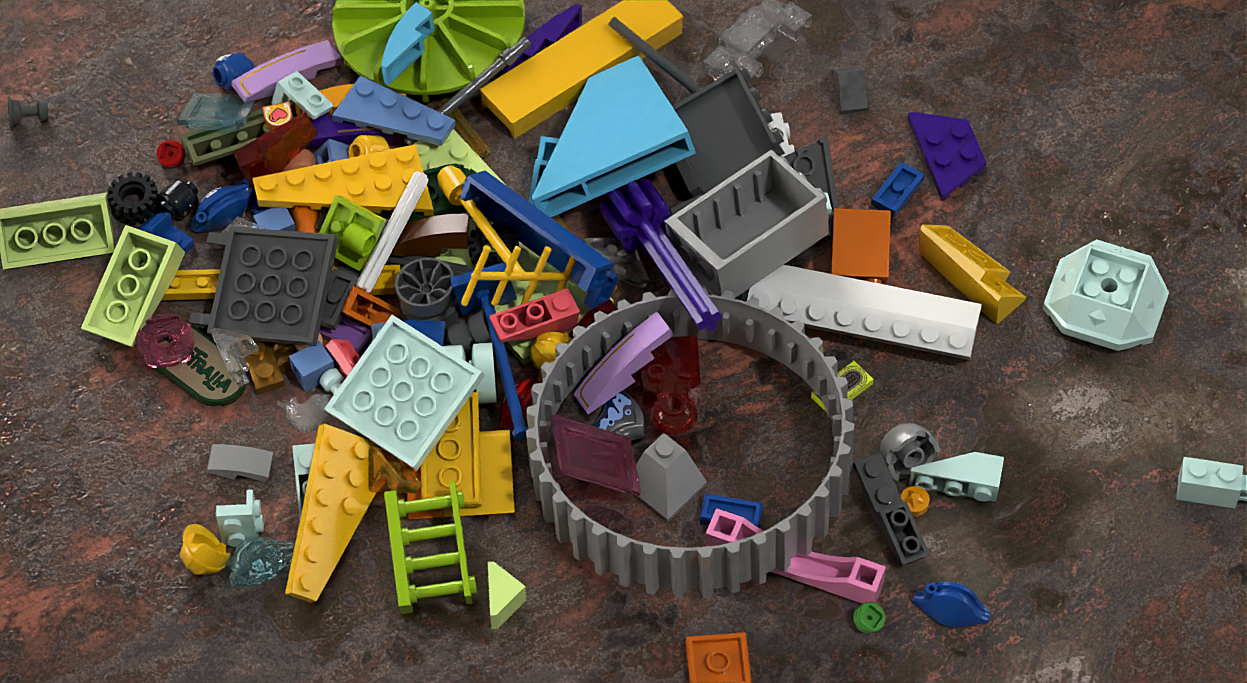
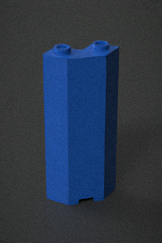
M486 170L471 174L464 180L463 190L460 195L463 201L472 199L483 215L493 223L494 220H499V225H502L504 221L508 223V228L513 226L515 233L517 232L519 242L541 257L546 246L550 247L551 252L546 262L557 270L564 272L570 257L577 260L570 274V279L577 283L578 287L588 292L584 304L594 309L609 302L618 281L617 275L612 272L614 265L610 260Z

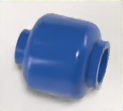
M235 52L218 58L215 66H213L212 73L218 86L231 91L234 90L231 85L232 80L255 67L251 59H247L243 53Z

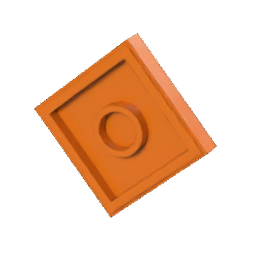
M746 632L686 637L690 683H752Z

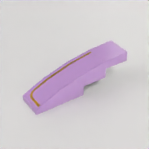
M326 40L299 48L261 64L232 80L231 85L244 102L274 96L277 82L298 71L306 80L315 79L318 70L339 66L342 57L332 44Z
M658 312L651 315L613 347L574 392L575 397L588 415L634 383L635 380L631 375L654 359L651 351L674 336Z

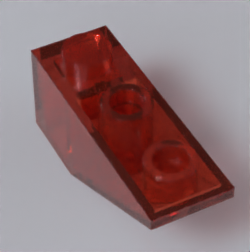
M304 112L235 150L233 153L241 171L251 187L254 188L253 178L279 173L319 133L307 113Z

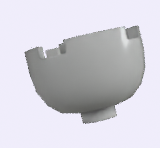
M903 423L885 434L880 444L879 453H882L886 466L895 481L906 478L910 481L912 467L932 463L936 452H940L938 441L923 426Z

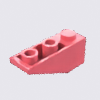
M569 288L490 315L489 319L500 342L537 338L538 335L545 332L555 331L561 333L575 328L580 311Z

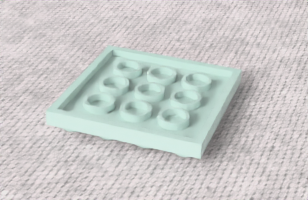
M391 315L324 409L417 471L485 375L479 369L394 315Z

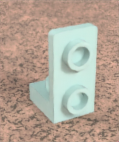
M298 71L277 82L271 103L274 105L289 102L290 106L296 103L312 119L322 116L332 110L333 104Z

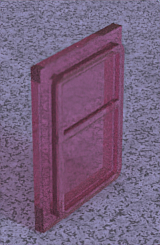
M553 414L550 417L561 474L634 496L641 494L630 437Z

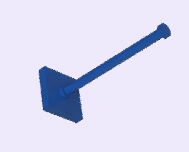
M506 262L483 268L482 272H504L507 266ZM474 271L451 277L452 287L462 315L484 310L514 425L513 437L515 440L527 439L526 430H528V427L525 425L504 342H500L489 319L490 315L496 314L495 306L491 304L500 280H478L468 305L463 306L461 301L470 282L471 274ZM508 280L498 305L517 300L512 281Z

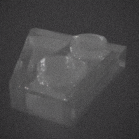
M616 237L584 238L582 240L613 263L614 268L612 272L617 275L618 279L639 287H645L650 281L636 248L630 253L625 251Z

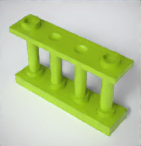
M455 481L449 482L451 495L404 502V499L399 500L396 490L384 492L398 605L401 614L413 613L412 603L418 602L417 599L464 592L466 603H473L472 594L477 593L475 575L469 576L460 508H465L463 490L457 491ZM453 507L455 523L408 530V527L402 528L401 517H406L407 513ZM452 535L457 536L458 552L419 558L406 556L405 546L410 545V542ZM460 563L462 580L420 587H416L415 584L410 585L409 574H413L414 570Z

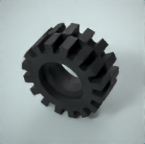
M132 172L127 173V178H124L123 175L118 176L119 182L113 180L111 182L112 187L108 188L107 194L112 215L114 214L117 221L121 219L123 224H127L128 220L131 225H136L138 220L140 224H144V218L147 217L149 219L152 213L157 214L158 190L154 180L150 181V176L148 175L142 178V174L139 172L136 173V177H133ZM132 194L144 196L141 201L133 204L123 201Z
M494 220V224H491V226L512 253L514 247L519 246L517 232L515 233L513 226L508 228L507 222L503 221L502 225H499V220ZM477 225L476 231L472 229L470 237H468L469 258H471L473 265H477L483 251V246L490 243ZM490 252L484 268L504 262L497 252Z

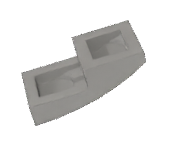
M213 444L206 472L233 480L237 475L266 482L269 477L273 452L246 446Z

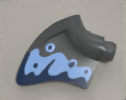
M623 390L606 402L601 416L590 427L591 432L606 441L603 445L606 453H617L631 441L646 437L643 413L636 401Z

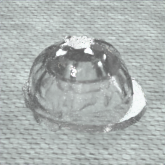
M329 394L312 395L303 404L298 403L296 398H292L290 401H277L278 406L285 408L288 424L293 430L300 433H315L320 425L326 424L329 417H332L324 409L331 400V395Z

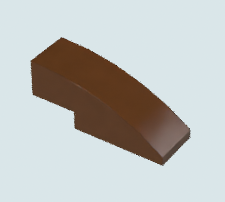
M469 213L431 216L406 223L390 255L440 257L441 248L468 249Z

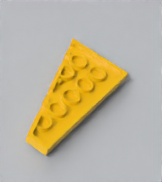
M415 144L253 178V184L259 207L293 208L295 205H301L321 210L322 207H331L335 195H342L373 213H380L383 210L394 211L413 173L416 171L424 172ZM426 185L413 212H424L425 216H434L433 205Z
M327 424L319 426L285 592L286 595L310 603L317 601L395 460V456L366 438Z

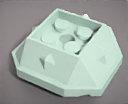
M1096 239L1060 259L1044 301L1043 310L1051 317L1063 334L1120 351L1153 342L1169 291L1150 255Z

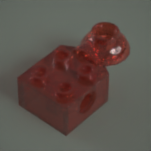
M697 336L671 337L651 351L654 359L641 368L643 406L650 408L649 416L652 424L657 430L665 434L678 435L685 433L697 421L698 412L696 405L701 402ZM676 409V410H678V411H676V412H671V411H669V410Z

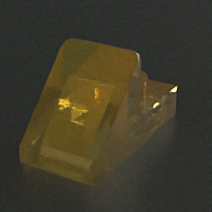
M371 445L369 448V490L380 493L396 490L397 493L416 494L422 484L408 466L380 446Z

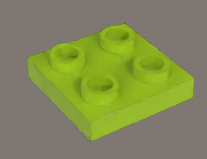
M335 195L319 233L336 235L338 243L335 258L358 271H363L382 232L386 219L342 195Z

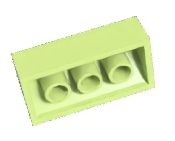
M107 193L0 209V255L3 269L113 253L115 250Z

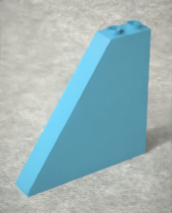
M639 55L589 77L532 195L535 207L550 218L696 154L687 128Z

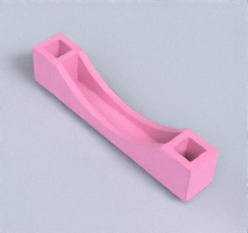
M716 508L706 531V547L743 540L763 532V530L743 517ZM811 552L807 557L796 554L791 558L790 569L786 572L777 568L771 572L864 604L866 602H877L884 584L886 567L859 557H839Z

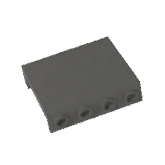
M734 59L730 61L734 68L733 71L672 106L687 128L696 152L694 155L675 162L690 193L694 197L707 193L770 150L774 151L779 157L785 154L781 143L784 142L782 135L777 127L772 129L770 122L774 120L766 106L761 108L759 102L763 99L755 86L750 87L748 83L752 80L745 66L739 67Z

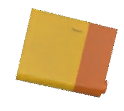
M510 430L479 431L481 507L460 508L461 517L515 514ZM406 464L408 501L422 499L421 466L416 471ZM440 508L408 513L409 520L454 518L453 508Z

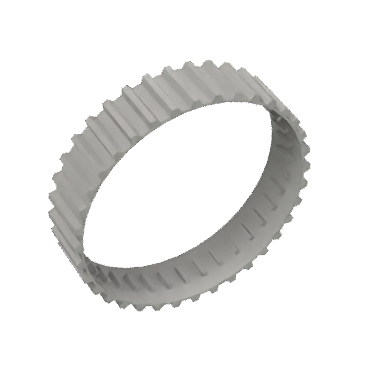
M672 288L668 296L657 298L651 292L643 293L642 301L633 304L628 303L626 300L619 301L618 310L608 315L598 311L594 314V323L587 328L577 325L573 329V339L569 344L558 343L555 347L556 359L554 363L544 362L542 365V383L533 384L531 390L533 406L527 407L528 430H526L535 498L536 501H541L545 522H555L556 538L560 543L570 541L573 545L574 557L579 561L589 558L594 562L597 574L602 576L610 571L619 576L620 585L627 587L632 582L644 584L646 593L653 595L659 588L672 589L674 596L677 598H683L687 590H699L703 597H711L714 589L727 587L732 593L740 591L741 583L751 579L759 585L765 583L766 573L771 572L775 568L786 572L790 569L791 558L796 554L807 557L812 552L813 538L815 536L825 538L829 533V517H839L842 508V495H848L850 472H852L853 402L847 399V380L845 377H837L838 361L834 356L824 357L823 341L819 337L809 339L805 335V324L800 320L789 323L783 319V310L778 307L770 311L759 307L758 298L751 297L744 302L734 299L733 291L725 290L721 296L708 295L722 315V319L716 322L718 328L709 332L707 328L699 330ZM655 312L659 313L674 334L667 341L706 339L739 344L762 352L785 364L803 378L818 394L827 409L828 417L831 416L833 421L834 457H831L830 470L827 476L823 478L822 484L807 502L791 516L770 529L743 540L718 546L683 548L654 545L620 535L593 521L573 505L561 491L559 483H555L551 463H549L547 443H549L550 424L554 421L555 414L561 403L613 347Z

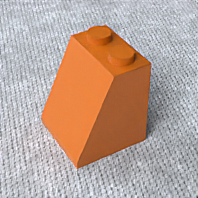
M834 208L832 217L831 274L878 284L887 282L889 275L891 211Z

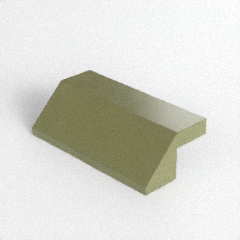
M260 109L180 134L189 161L196 166L300 132L293 114L292 125L287 130L281 132L270 130L266 126L263 110Z

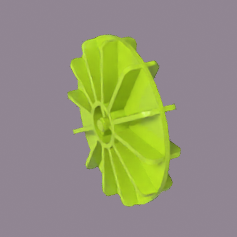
M337 0L333 7L334 38L347 68L353 69L358 75L379 83L392 91L422 95L423 102H429L430 95L463 89L495 62L503 50L506 48L510 49L521 39L525 24L523 0ZM417 2L432 12L435 30L423 40L425 52L387 85L384 83L382 71L385 48L398 22Z

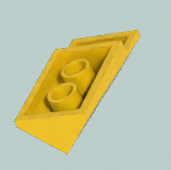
M926 224L921 226L919 254L971 302L982 304L981 311L996 325L1024 302L1026 296L1006 282L1011 272L950 226Z

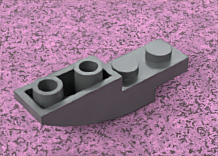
M880 452L855 461L853 468L863 488L864 493L862 496L881 535L901 566L929 557L930 553L906 501H902L882 453Z

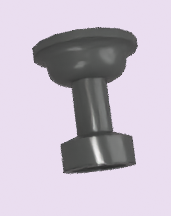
M7 96L10 129L15 124L20 123L21 117L38 116L40 121H48L47 99L38 100L37 105L20 106L17 100Z

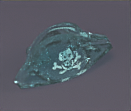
M254 537L239 544L234 551V556L229 557L226 562L227 566L232 570L229 577L231 585L233 587L256 585L275 577L292 561L295 542L277 541L269 537Z

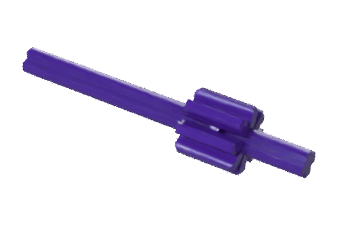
M643 178L638 184L636 181H632L608 192L607 194L611 200L600 203V212L622 248L630 253L638 247L643 255L649 254L699 330L707 328L711 332L718 328L716 322L722 319L721 313L664 232L666 230L665 220L670 218L672 214L652 182L647 178Z

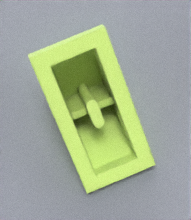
M488 562L491 628L498 629L526 601V590L522 583L495 562Z

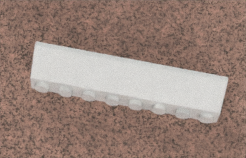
M782 265L750 287L747 300L751 297L758 298L759 307L768 311L776 307L782 309L783 319L789 323L800 320L807 328L966 360L971 359L982 306L979 303L788 265Z

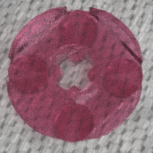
M170 313L155 315L146 321V325L141 331L139 328L136 334L137 349L139 355L146 361L149 367H173L180 363H186L191 358V352L195 344L193 330L187 321L185 323L177 315ZM168 336V339L172 340L170 343L165 345L158 343L161 342L162 337Z

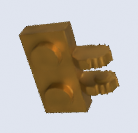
M250 340L239 344L257 395L285 386L281 373L291 370L289 356L285 355L294 352V344L276 343L272 348L269 342Z

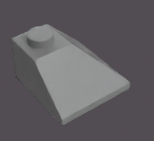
M663 433L643 452L624 488L666 522H669L707 485V481L687 451Z

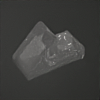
M219 328L210 330L230 376L239 387L250 382L245 371L249 370V367L244 357L259 349L252 337Z

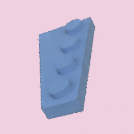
M362 76L358 78L332 115L334 122L355 123L356 127L367 129V126L382 129L383 133L391 135L393 133L405 134L409 139L440 146L443 145L455 127V119Z

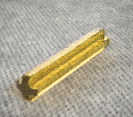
M442 99V101L438 103V109L441 108L450 99ZM456 108L448 115V117L455 119L454 130L469 145L476 156L480 157L483 161L486 160L491 154L490 149L460 110Z

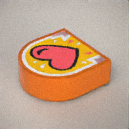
M289 102L262 107L266 126L270 130L281 132L287 130L292 125L293 117Z

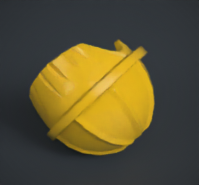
M545 332L538 335L536 340H534L530 355L532 363L540 370L539 382L542 383L541 367L544 362L554 363L556 359L555 347L557 344H569L572 338L568 336L567 332Z
M198 524L188 525L183 532V544L180 552V558L186 568L196 575H211L224 569L230 557V552L226 553V545L220 543L216 536L207 528Z

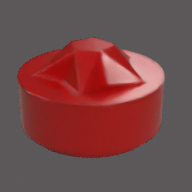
M166 140L159 145L156 155L158 161L163 166L173 169L179 167L184 162L186 152L179 142Z

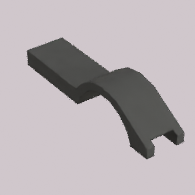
M386 219L385 225L382 229L380 236L382 235L389 219ZM346 263L338 269L333 268L321 326L336 331L344 315L341 312L352 287L356 286L362 271H358Z

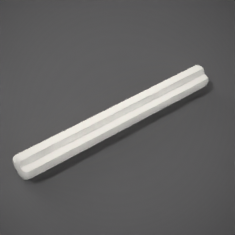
M418 171L413 173L356 282V286L367 293L371 292L428 183L426 174Z

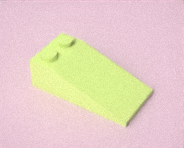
M125 225L81 329L134 347L172 283L185 251L176 242Z

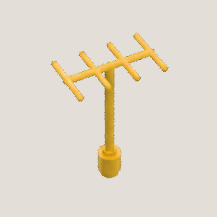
M446 166L440 170L437 176L439 188L451 204L464 206L500 258L507 265L504 272H482L491 251V247L484 246L462 298L461 304L463 306L468 305L478 280H500L491 301L493 306L498 305L508 280L530 281L521 304L529 302L538 281H560L555 292L564 290L577 260L570 257L564 272H542L551 252V248L546 246L535 271L525 272L517 261L521 248L515 246L511 253L472 199L463 201L460 198L463 182L467 178L464 173L455 166Z

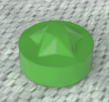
M866 602L855 610L853 616L854 623L861 632L872 634L884 626L885 613L878 604Z

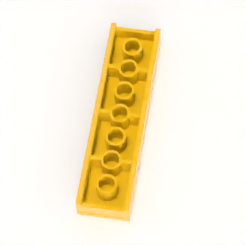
M623 0L481 88L482 106L484 108L488 107L511 131V136L516 139L578 100L589 77L638 55L641 59L646 57L608 25L613 17H616L657 50L682 34L683 15L668 0Z

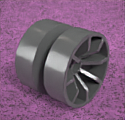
M420 258L411 261L400 270L396 277L395 289L404 320L445 321L446 330L450 325L456 323L461 314V309L450 279L454 277V273L447 263L436 258Z

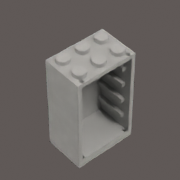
M770 150L665 220L666 233L703 288H706L711 295L721 296L725 290L733 291L734 298H736L829 234L827 198L821 189L813 187L808 182L803 173L796 172L783 156L779 157L774 151Z

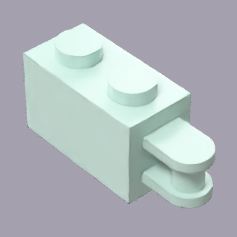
M1184 457L1178 477L1176 500L1236 508L1238 500L1247 501V475H1242V465Z

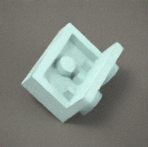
M247 490L246 504L216 506V518L222 543L232 547H241L244 544H259V532H264V517L261 514L260 500H255L253 490Z

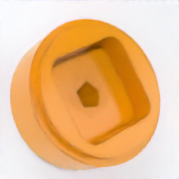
M911 486L904 489L901 493L902 501L907 502L913 517L921 516L927 512L930 497L926 490L921 487Z

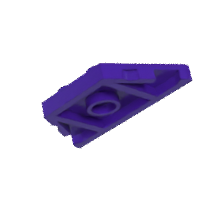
M917 112L908 113L907 120L941 201H945L957 187L962 188L969 182L971 177L981 173L986 168V160L968 120Z

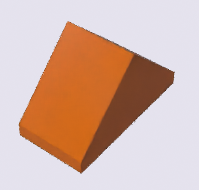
M353 286L341 312L349 319L372 329V323L387 322L391 315L398 318L401 310Z

